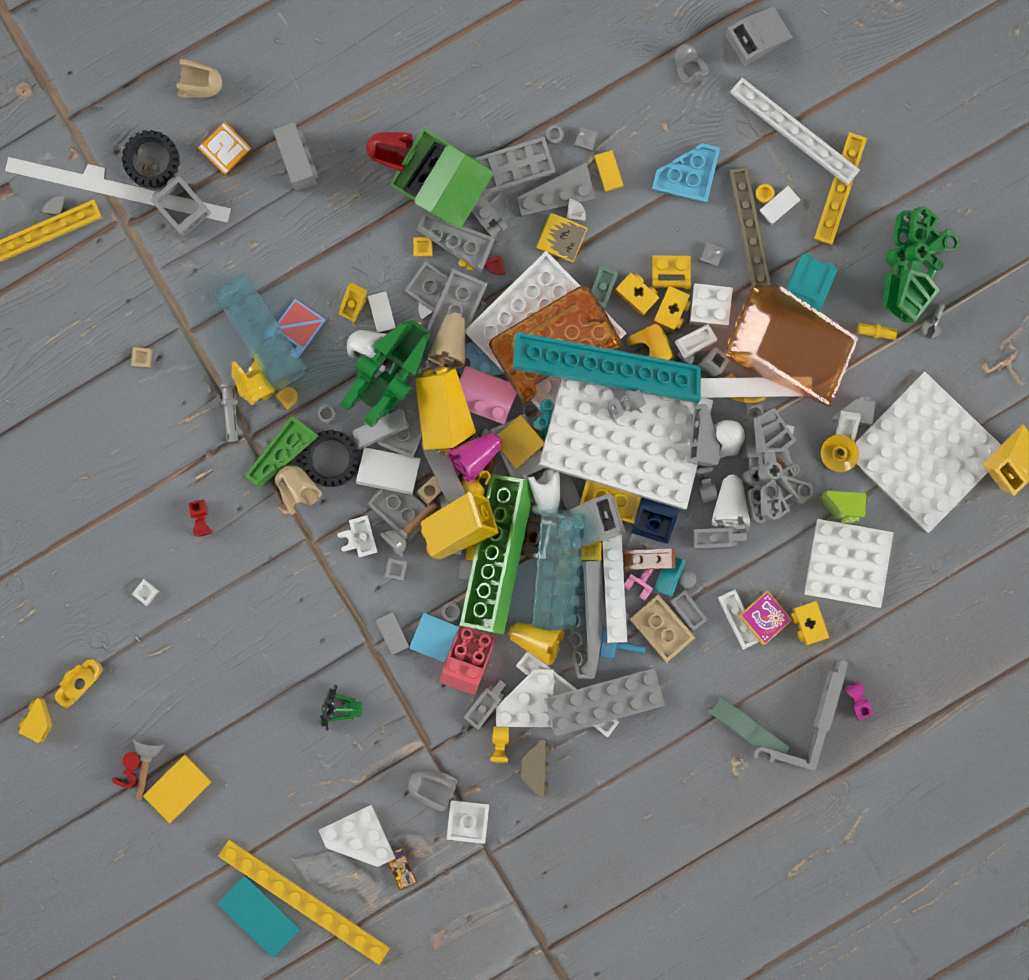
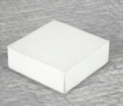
M143 579L132 595L148 606L159 593V590Z

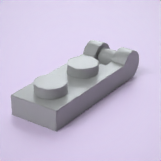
M481 194L471 213L489 236L496 237L500 230L504 231L508 227ZM495 221L497 224L491 227L489 224Z

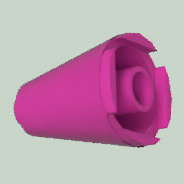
M488 433L451 448L447 451L450 454L448 458L457 473L462 472L465 475L463 479L470 483L501 449L502 440L497 434Z

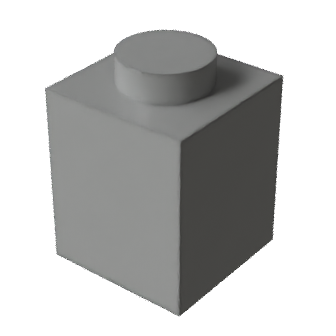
M714 347L704 353L697 366H701V370L711 378L722 373L730 358L717 347Z

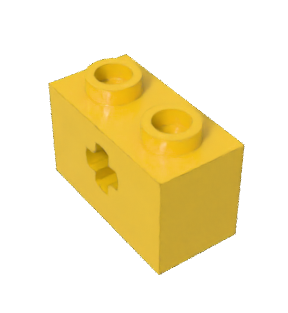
M630 273L615 289V293L638 314L644 317L659 300L658 292L651 286L648 288L643 283L644 280L641 276ZM639 290H641V291H642V294H641L642 297H641L640 295H638V296L636 297V296H635V291L638 292Z
M669 286L653 324H657L673 333L675 328L680 329L684 320L681 318L683 311H688L691 301L688 300L690 295ZM673 306L676 307V311L678 312H674V314H671L670 309Z
M817 601L792 609L791 617L794 624H798L800 631L797 634L801 643L804 642L805 645H809L829 638ZM806 619H808L809 621H813L811 629L809 627H805L804 623L807 622Z

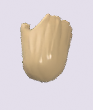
M180 59L179 65L182 66L180 76L182 78H180V83L176 85L179 88V97L206 98L216 95L221 90L222 78L216 69L196 61Z
M285 466L275 477V483L291 516L296 513L293 508L296 503L312 506L322 496L320 489L305 471L298 466Z

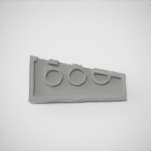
M587 163L517 197L521 217L568 207L569 198L578 201L580 204L594 201L595 196Z
M424 212L417 228L418 232L481 273L495 242L494 237L464 226L459 228L427 212Z

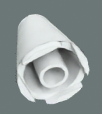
M728 475L722 481L711 519L714 527L718 528L719 525H724V528L739 530L745 529V525L750 526L743 482L737 475Z

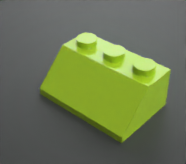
M826 491L818 495L820 502L836 519H840L841 523L853 524V522L860 521L861 518L865 517L866 493Z

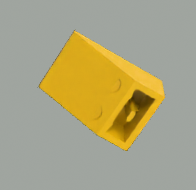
M1023 424L982 464L1000 489L1013 496L1029 481V431Z

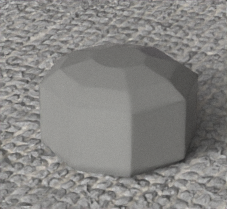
M327 404L319 407L317 412L319 420L327 424L333 422L337 415L334 407Z
M683 570L678 584L683 588H692L696 583V575L691 570Z

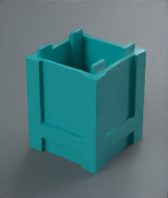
M807 253L806 255L802 254L800 260L797 261L780 303L815 318L817 312H820L838 269L834 268L835 264L828 262L826 265L814 260V256Z

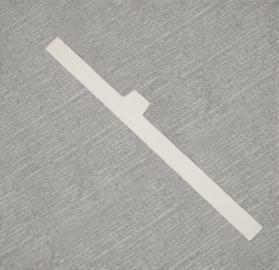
M8 157L5 168L7 172L154 205L150 200L156 191L104 179L105 168L88 164L84 173L80 174ZM170 194L159 203L163 208L192 214L200 207L195 200ZM203 202L211 211L207 218L228 223L231 208Z

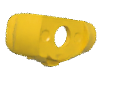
M93 659L86 660L82 665L78 664L75 668L67 671L59 684L61 687L55 693V700L64 708L74 704L98 679L103 671L101 664ZM82 678L85 681V686L78 690L75 687V682L77 679Z

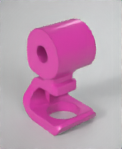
M858 681L843 688L844 692L852 696L854 704L851 706L858 721L873 715L869 701L867 699L863 700L864 686L861 682Z

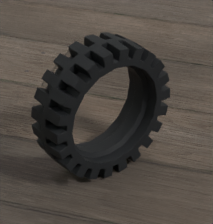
M144 130L142 131L143 133L138 132L135 134V137L129 138V143L126 142L124 145L125 149L122 151L123 168L127 175L140 186L145 188L162 187L163 184H167L171 178L175 177L174 174L179 170L180 156L173 141L162 132H156L155 130H150L149 132ZM146 142L160 143L169 153L167 168L155 177L140 175L133 166L135 150Z
M324 430L316 433L318 437L304 448L302 452L303 468L310 479L325 487L341 486L351 480L358 469V449L353 440L340 431ZM324 441H338L349 452L350 460L348 467L342 474L336 477L322 476L313 466V452Z

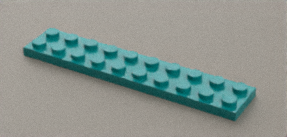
M516 332L514 336V370L634 392L640 390L641 393L695 403L701 400V366Z

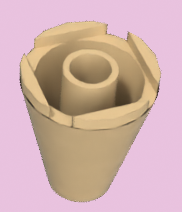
M450 313V315H446L428 352V360L443 367L444 363L451 364L450 368L464 367L465 320L461 314Z

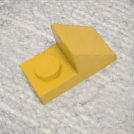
M350 282L338 315L355 323L368 299L366 296L367 290Z

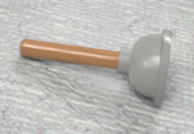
M432 502L403 530L400 529L398 532L395 530H390L386 533L382 532L380 536L397 555L402 557V553L406 548L405 540L409 537L408 534L437 509V505Z
M145 736L133 739L135 750L140 755L141 760L135 795L136 801L143 800L149 762L164 747L162 740Z

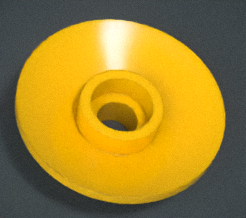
M833 435L821 447L823 463L834 472L849 471L858 461V447L848 436ZM838 450H844V455H840Z

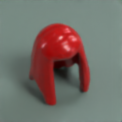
M405 132L376 133L367 141V154L373 161L403 172L405 165H402L413 146V135Z

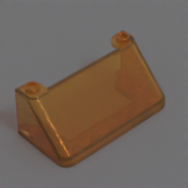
M585 285L575 288L496 335L489 342L491 351L523 404L536 396L537 389L535 385L550 376L513 369L514 336L516 332L610 350H616L623 345L607 313L590 288Z

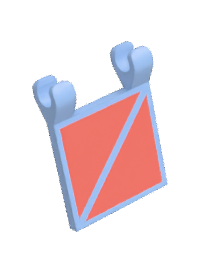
M294 299L275 327L268 333L266 341L272 345L280 334L295 344L297 347L291 353V358L297 362L326 319Z

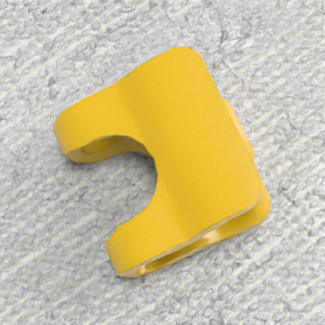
M653 324L626 339L629 346L646 344L650 349L649 357L670 361L675 357L662 327L657 324Z

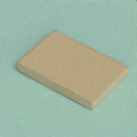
M658 594L629 618V621L666 663L696 638Z

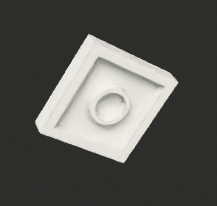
M451 800L446 840L485 844L489 804Z

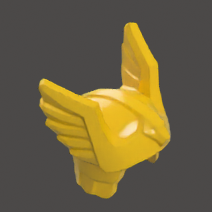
M257 354L249 368V372L246 374L237 362L233 361L231 363V377L236 383L237 393L240 397H243L253 405L260 398L267 400L273 395L274 388L267 380V366H265V361L261 358L260 354Z

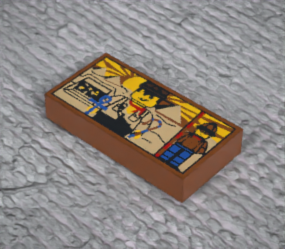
M403 846L393 850L396 859L388 862V865L399 890L418 883Z

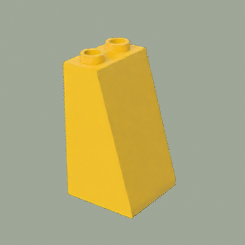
M441 367L436 370L432 368L423 370L422 374L415 378L424 450L453 448L476 433L456 368L447 369V367Z
M472 491L464 494L420 522L422 526L421 533L427 542V552L431 557L439 560L499 533L488 498Z

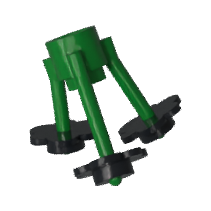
M335 684L333 689L329 688L326 693L327 697L322 705L323 715H320L319 720L321 727L325 726L326 731L329 730L328 722L345 719L353 720L354 717H361L362 703L356 702L355 698L336 694L337 685ZM337 698L348 703L344 704V708L335 707L333 700ZM335 712H344L345 714L343 716L333 717Z

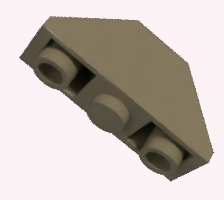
M541 739L522 757L521 779L540 799H544V794H548V782H545V774H549V763H545V755H549V743H545V739Z

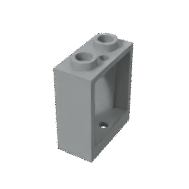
M180 176L171 178L167 182V186L162 190H157L150 200L182 237L186 236L211 214V211ZM181 185L200 207L178 225L159 203Z

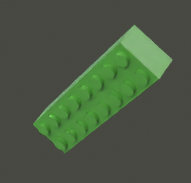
M491 474L486 497L489 500L499 533L476 544L460 626L504 634L533 496L528 480Z

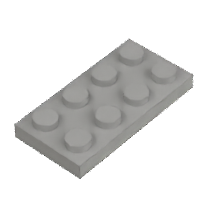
M545 137L474 158L494 172L482 192L483 196L556 174Z

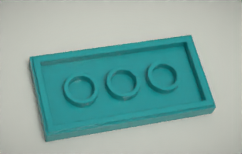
M246 875L218 903L272 958L301 929Z

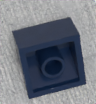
M642 497L631 533L668 544L678 517L679 508Z

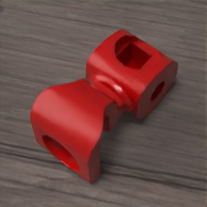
M205 499L189 502L190 516L192 519H195L194 536L201 537L213 534V530L206 524L205 517L208 515V508Z
M128 752L122 760L123 765L126 767L123 774L129 778V782L127 783L114 777L112 778L114 784L123 788H131L136 785L137 776L133 771L138 770L141 766L140 755L137 752Z

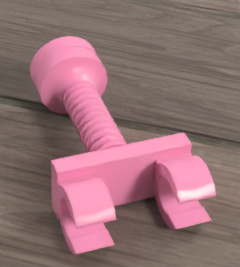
M645 569L640 578L630 574L624 583V588L629 590L636 581L645 587L639 598L645 601L653 590L652 587L646 584L653 569Z

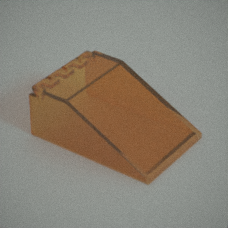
M755 285L754 289H750L745 300L749 305L744 304L738 319L742 322L736 321L731 336L735 339H729L724 352H726L727 358L747 371L827 407H831L859 338L780 285Z

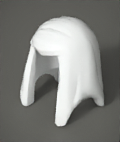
M358 330L352 333L347 340L348 355L352 358L360 359L365 354L373 359L377 353L373 345L387 334L369 330ZM381 365L379 371L384 372L386 366Z
M723 420L714 424L717 440L722 444L719 450L720 458L737 455L745 440V432L742 425L733 420Z
M545 469L542 477L535 481L534 476L528 477L527 474H522V479L529 481L533 493L531 501L532 512L541 516L553 514L560 504L559 472Z

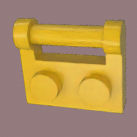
M653 255L652 287L655 290H658V288H669V286L690 290L691 256ZM658 276H684V280H658Z

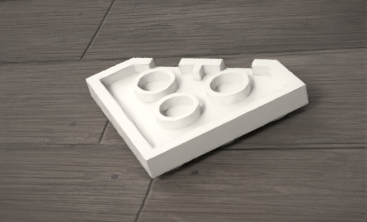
M535 668L497 705V727H552L544 698L554 696V668Z
M372 805L319 830L326 848L377 867L396 859Z

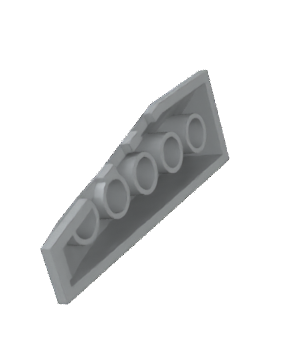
M602 561L558 563L559 601L561 607H564L566 615L564 622L565 625H568L570 632L568 636L569 644H572L574 649L572 657L577 678L592 679L595 678L603 628Z

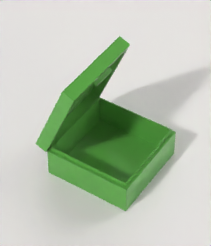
M423 127L402 165H405L404 171H397L389 185L415 200V203L432 214L461 228L494 172ZM435 141L445 146V149L415 198L405 191L403 187Z

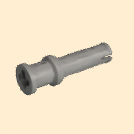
M236 384L220 385L223 399L221 404L224 406L226 442L239 441L236 405L238 403L235 391Z

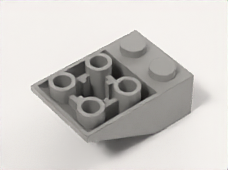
M774 6L743 18L728 27L725 33L726 38L744 66L793 39Z
M610 493L587 501L560 514L571 551L626 533L616 499Z

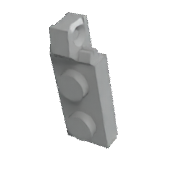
M732 528L693 529L694 549L737 546V542L747 541V533H737V529Z
M502 680L495 687L490 684L463 719L479 730L501 702L504 696L501 691L507 684Z

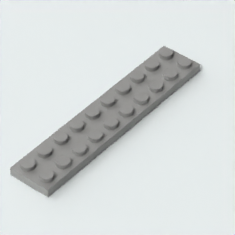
M452 269L427 327V330L432 334L416 377L420 376L425 369L432 368L436 370L443 367L429 361L427 356L446 315H450V313L461 314L465 320V329H467L472 323L488 283ZM444 363V367H447V369H452L450 368L451 364ZM410 374L405 382L412 387L410 393L404 401H400L391 411L393 413L399 409L404 410L409 428L378 441L377 444L413 459L422 439L415 382L416 377Z

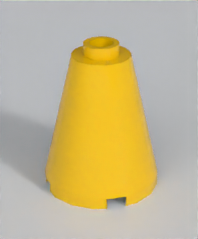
M516 622L515 625H511L508 635H510L511 641L549 666L554 662L559 653V641L563 642L564 630Z

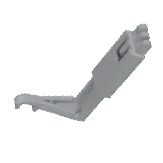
M837 661L835 670L828 672L813 725L816 728L807 760L764 747H757L754 750L753 757L755 759L760 751H764L770 754L768 759L770 763L777 759L816 771L827 731H830L848 666L846 661Z

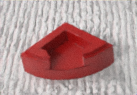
M501 256L487 259L484 267L490 273L506 275Z

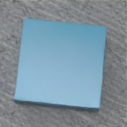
M423 613L409 649L445 663L459 627Z

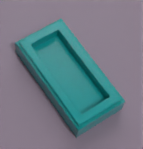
M675 557L674 569H661L653 590L672 597L686 561Z

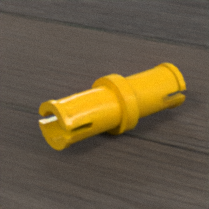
M859 322L857 334L873 336V339L885 338L895 341L897 328Z

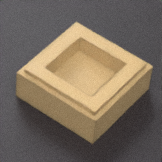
M133 347L131 366L151 368L153 349Z

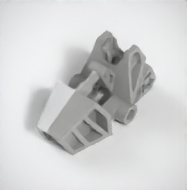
M775 408L764 411L743 422L742 427L745 432V440L741 447V459L748 460L749 470L743 472L741 479L746 487L754 486L747 493L748 513L750 520L754 524H759L767 520L778 519L790 511L789 506L795 503L798 505L813 497V486L811 483L792 478L799 473L800 468L797 464H793L788 447L797 440ZM779 453L780 458H783L786 467L783 469L776 461L775 454ZM802 486H805L808 489V495L806 497L802 496L800 493V488ZM754 491L760 493L761 498L759 501L753 498ZM755 513H761V517L756 516Z

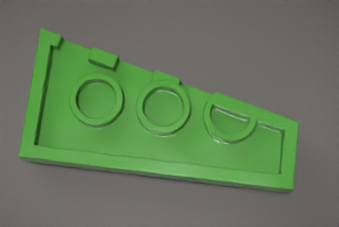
M291 416L246 473L245 477L260 488L315 440L318 435Z

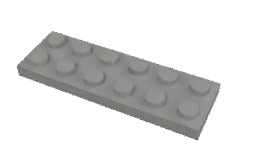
M655 668L544 698L554 736L665 706Z

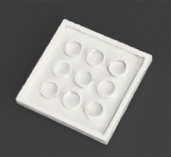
M817 519L804 595L881 608L894 532Z

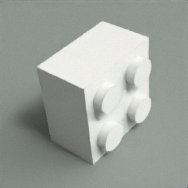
M695 283L692 289L689 325L705 326L709 324L713 328L727 329L729 326L733 288Z

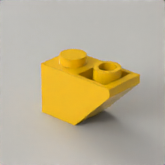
M40 697L31 701L28 707L30 711L27 717H23L18 732L37 743L44 742L52 727L45 699Z

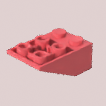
M460 626L439 682L476 695L496 637L470 627Z

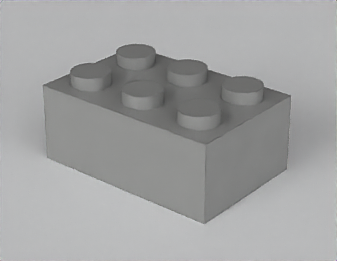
M294 122L273 129L295 191L317 185L316 178L319 177L313 162H309L312 160L307 144L303 145L306 143L301 127L297 128Z

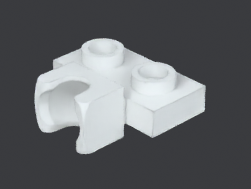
M368 515L349 520L351 530L337 534L338 537L348 538L349 543L341 548L342 552L357 549L359 558L378 553Z

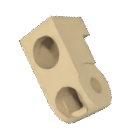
M435 476L429 479L416 493L427 506L442 493Z

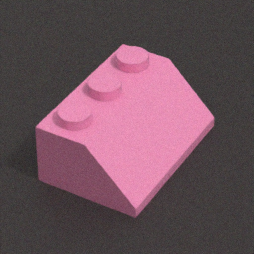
M466 366L459 381L469 412L505 424L519 388L514 383Z

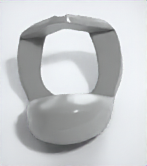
M683 44L678 47L675 52V62L678 76L684 84H691L698 76H705L709 73L707 64L698 57L692 45ZM688 62H696L702 71L696 72L689 78L685 74L683 67Z

